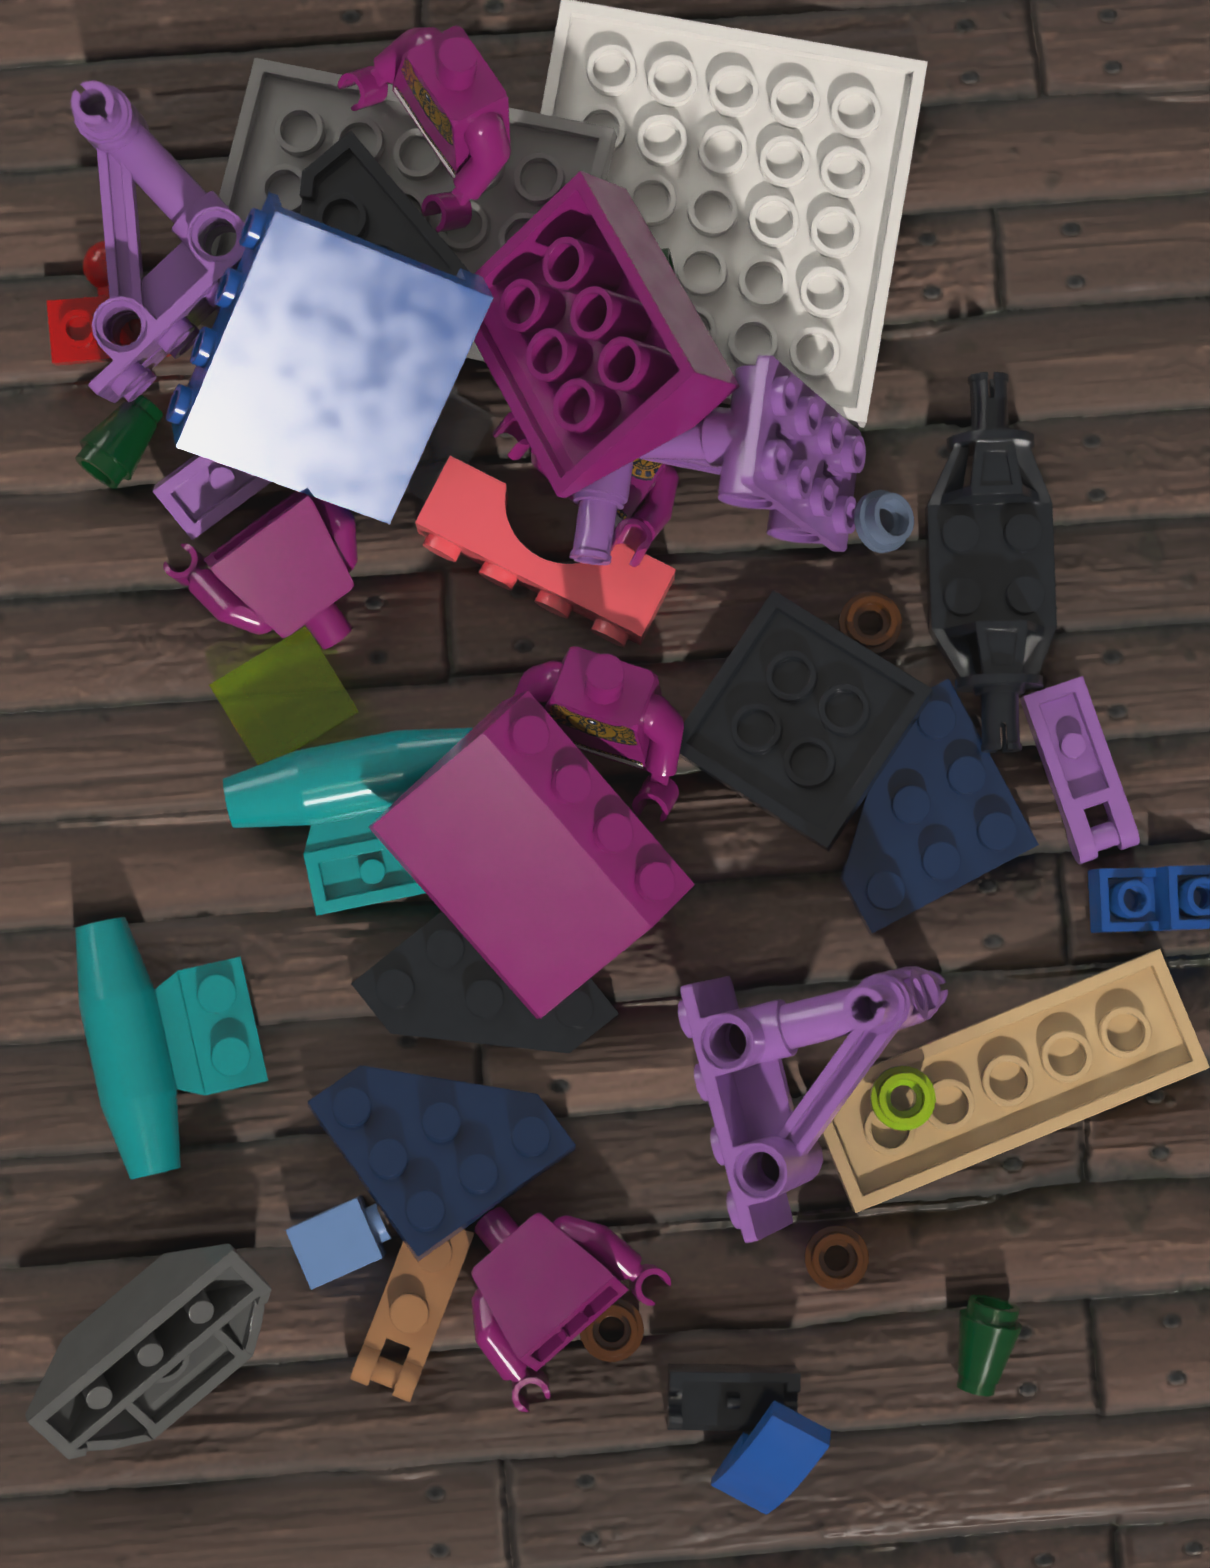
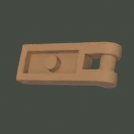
M465 1228L419 1262L404 1241L402 1242L350 1380L366 1386L369 1385L370 1380L394 1389L392 1396L407 1402L411 1401L475 1235L473 1230ZM386 1339L410 1347L404 1365L380 1356Z

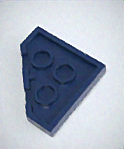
M949 678L931 687L933 689V696L864 798L858 824L840 880L869 934L886 927L1039 845L990 753L981 752L982 739Z
M360 1065L307 1101L308 1108L418 1262L574 1152L576 1146L539 1094Z

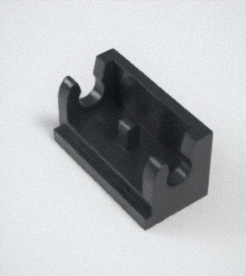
M668 1364L667 1429L753 1431L774 1400L798 1413L801 1373L796 1365Z

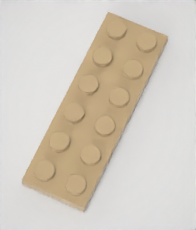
M1157 949L872 1065L822 1133V1136L852 1210L858 1213L1206 1070L1210 1066L1160 949ZM895 1066H910L920 1070L930 1079L935 1090L936 1102L933 1113L923 1125L912 1130L900 1131L887 1127L880 1122L871 1107L870 1094L875 1080L885 1070ZM905 1085L896 1087L891 1093V1103L899 1111L908 1109L914 1101L913 1092Z

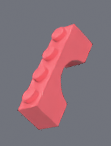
M449 456L415 521L418 533L426 537L422 544L426 549L452 562H456L459 555H462L482 565L478 573L488 581L507 590H512L515 583H518L538 593L534 601L536 604L568 619L571 611L593 621L594 624L590 630L613 644L624 647L629 639L641 645L674 581L675 568L647 554L643 557L640 565L632 567L629 563L635 551L629 545L622 543L616 544L611 551L612 560L609 565L563 564L543 559L532 553L519 541L507 518L508 492L506 483Z

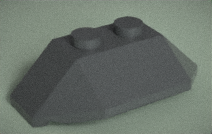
M230 1243L161 1255L63 1337L25 1413L27 1422L68 1460L86 1456L87 1451L112 1450L154 1440L253 1357L263 1321L265 1303H268L271 1293L269 1283Z

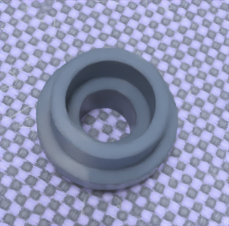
M876 490L865 494L858 501L854 512V524L859 538L866 547L877 553H888L900 548L911 535L914 527V515L911 506L901 495L885 490Z

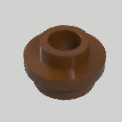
M863 592L852 597L844 605L839 616V631L875 654H880L888 650L898 639L902 628V618L897 605L889 597L877 592ZM864 614L877 616L881 623L880 632L875 635L863 633L858 626L859 617Z
M831 1225L818 1230L809 1239L804 1252V1262L809 1275L817 1284L830 1290H844L854 1286L862 1279L868 1268L869 1254L867 1246L859 1234L845 1226ZM834 1245L843 1246L848 1255L847 1262L839 1269L827 1267L824 1261L826 1250Z
M620 1297L580 1333V1337L587 1351L597 1359L607 1362L621 1361L631 1356L640 1346L644 1333L643 1320L637 1308L628 1300ZM610 1316L619 1318L624 1324L623 1334L615 1340L605 1339L599 1331V1325L602 1320Z

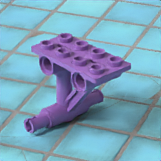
M92 80L80 84L85 89L81 94L76 89L74 90L71 98V107L76 127L83 137L97 150L110 298L101 303L95 311L92 320V330L99 346L113 361L88 386L98 396L113 403H117L122 397L128 402H132L146 391L157 378L151 370L169 353L174 359L186 353L195 343L200 331L197 327L215 310L219 312L220 306L215 305V296L220 280L228 267L237 269L246 248L239 244L244 222L214 191L206 193L150 133L149 125L123 92L114 86ZM136 184L174 223L172 232L182 241L145 277H143ZM228 232L236 233V243L230 252L222 256L212 255V244L218 236ZM140 318L142 328L139 337L130 345L122 346L120 341L121 329L130 320Z
M759 355L756 365L741 366L735 370L734 377L740 387L731 395L730 408H715L694 428L637 458L720 475L718 499L726 504L742 508L769 509L766 533L779 540L795 543L823 544L831 551L845 552L848 535L855 530L854 512L857 502L854 498L856 474L862 471L866 458L865 442L861 432L772 355ZM634 461L572 494L573 501L579 505L573 549L570 551V558L574 559V561L590 565H609L611 563L616 513L618 510H622L624 504L628 502Z
M917 966L903 967L873 974L863 979L858 986L787 1004L784 1000L777 999L741 1009L738 1007L730 976L680 987L682 1000L678 1003L679 1021L684 1034L688 1038L693 1039L698 1063L694 1067L695 1084L702 1100L709 1102L715 1125L710 1132L711 1147L717 1162L720 1165H725L731 1191L727 1193L729 1217L733 1226L736 1229H741L745 1243L761 1240L793 1223L786 1192L813 1180L820 1172L823 1163V1152L818 1139L896 1032L930 1019L937 1012L938 1008L946 1002L948 989L941 991L939 985L946 983V981L939 973ZM848 1036L794 1110L782 1059L795 1056L800 1047Z

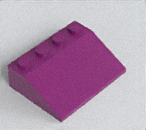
M579 171L474 273L484 278L494 297L474 342L557 497L567 498L694 428L740 387L637 206L624 187Z
M529 691L503 700L368 826L536 1019L545 1016L650 930L695 885Z

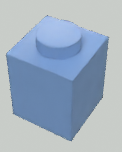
M362 1195L286 1229V1233L311 1290L382 1259L387 1254L383 1242L392 1239L387 1222L377 1203L367 1207Z

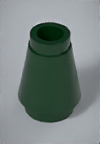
M142 395L132 402L124 401L80 440L79 443L82 449L75 457L77 463L96 480L110 488L116 489L123 479L131 480L157 428V423L163 417V413L155 404Z
M984 1295L969 1296L967 1308L959 1311V1375L956 1384L959 1389L979 1396L989 1397L994 1395L996 1384L999 1383L1023 1327L1017 1321L1020 1311L1018 1306L995 1297Z

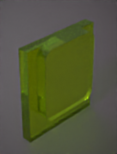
M306 626L209 685L257 765L299 750L359 713Z

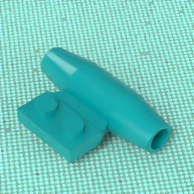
M473 727L394 730L296 750L223 778L225 802L233 828L311 825L303 855L316 916L425 894V891L368 826L467 735Z
M126 917L103 920L75 928L79 1010L101 1109L129 1178L131 1180L181 1168L177 1090L207 1096L268 1081L241 956L178 970L154 989Z

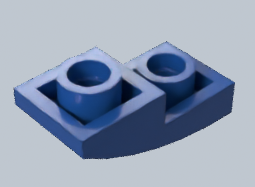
M1210 865L1088 870L1091 933L1210 929Z
M774 1400L752 1433L748 1435L743 1432L712 1476L711 1486L767 1515L777 1508L799 1486L830 1446L831 1430Z

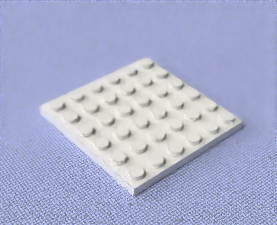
M561 0L540 114L615 129L617 139L606 181L627 189L660 248L670 249L675 274L733 375L738 367L756 365L759 355H772L853 426L865 427L928 61L575 0ZM731 395L727 397L722 403L730 404Z

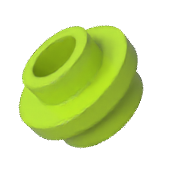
M895 1066L885 1070L877 1077L871 1089L870 1101L873 1112L880 1122L892 1129L907 1131L920 1127L930 1118L935 1107L936 1095L933 1084L923 1072L910 1066ZM901 1085L909 1087L914 1095L912 1105L903 1111L897 1110L891 1103L892 1091Z

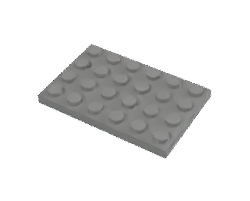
M254 58L219 194L223 202L244 223L253 207L262 210L269 192L279 196L283 208L301 214L302 199L299 194L302 171L349 131L355 134L420 213L422 202L426 196L451 192L455 185L453 178L393 92L392 84H388V94L383 102L358 111H352L351 107L360 100V90L357 84L339 90L337 85L338 80L342 76L341 74ZM509 108L511 152L508 161L479 199H470L472 207L470 223L465 228L439 232L438 234L471 273H475L579 171L607 180L617 139L614 128ZM442 213L424 217L436 229L441 222ZM228 232L218 236L212 244V255L222 256L230 252L236 243V233ZM473 342L466 358L484 361L475 342Z

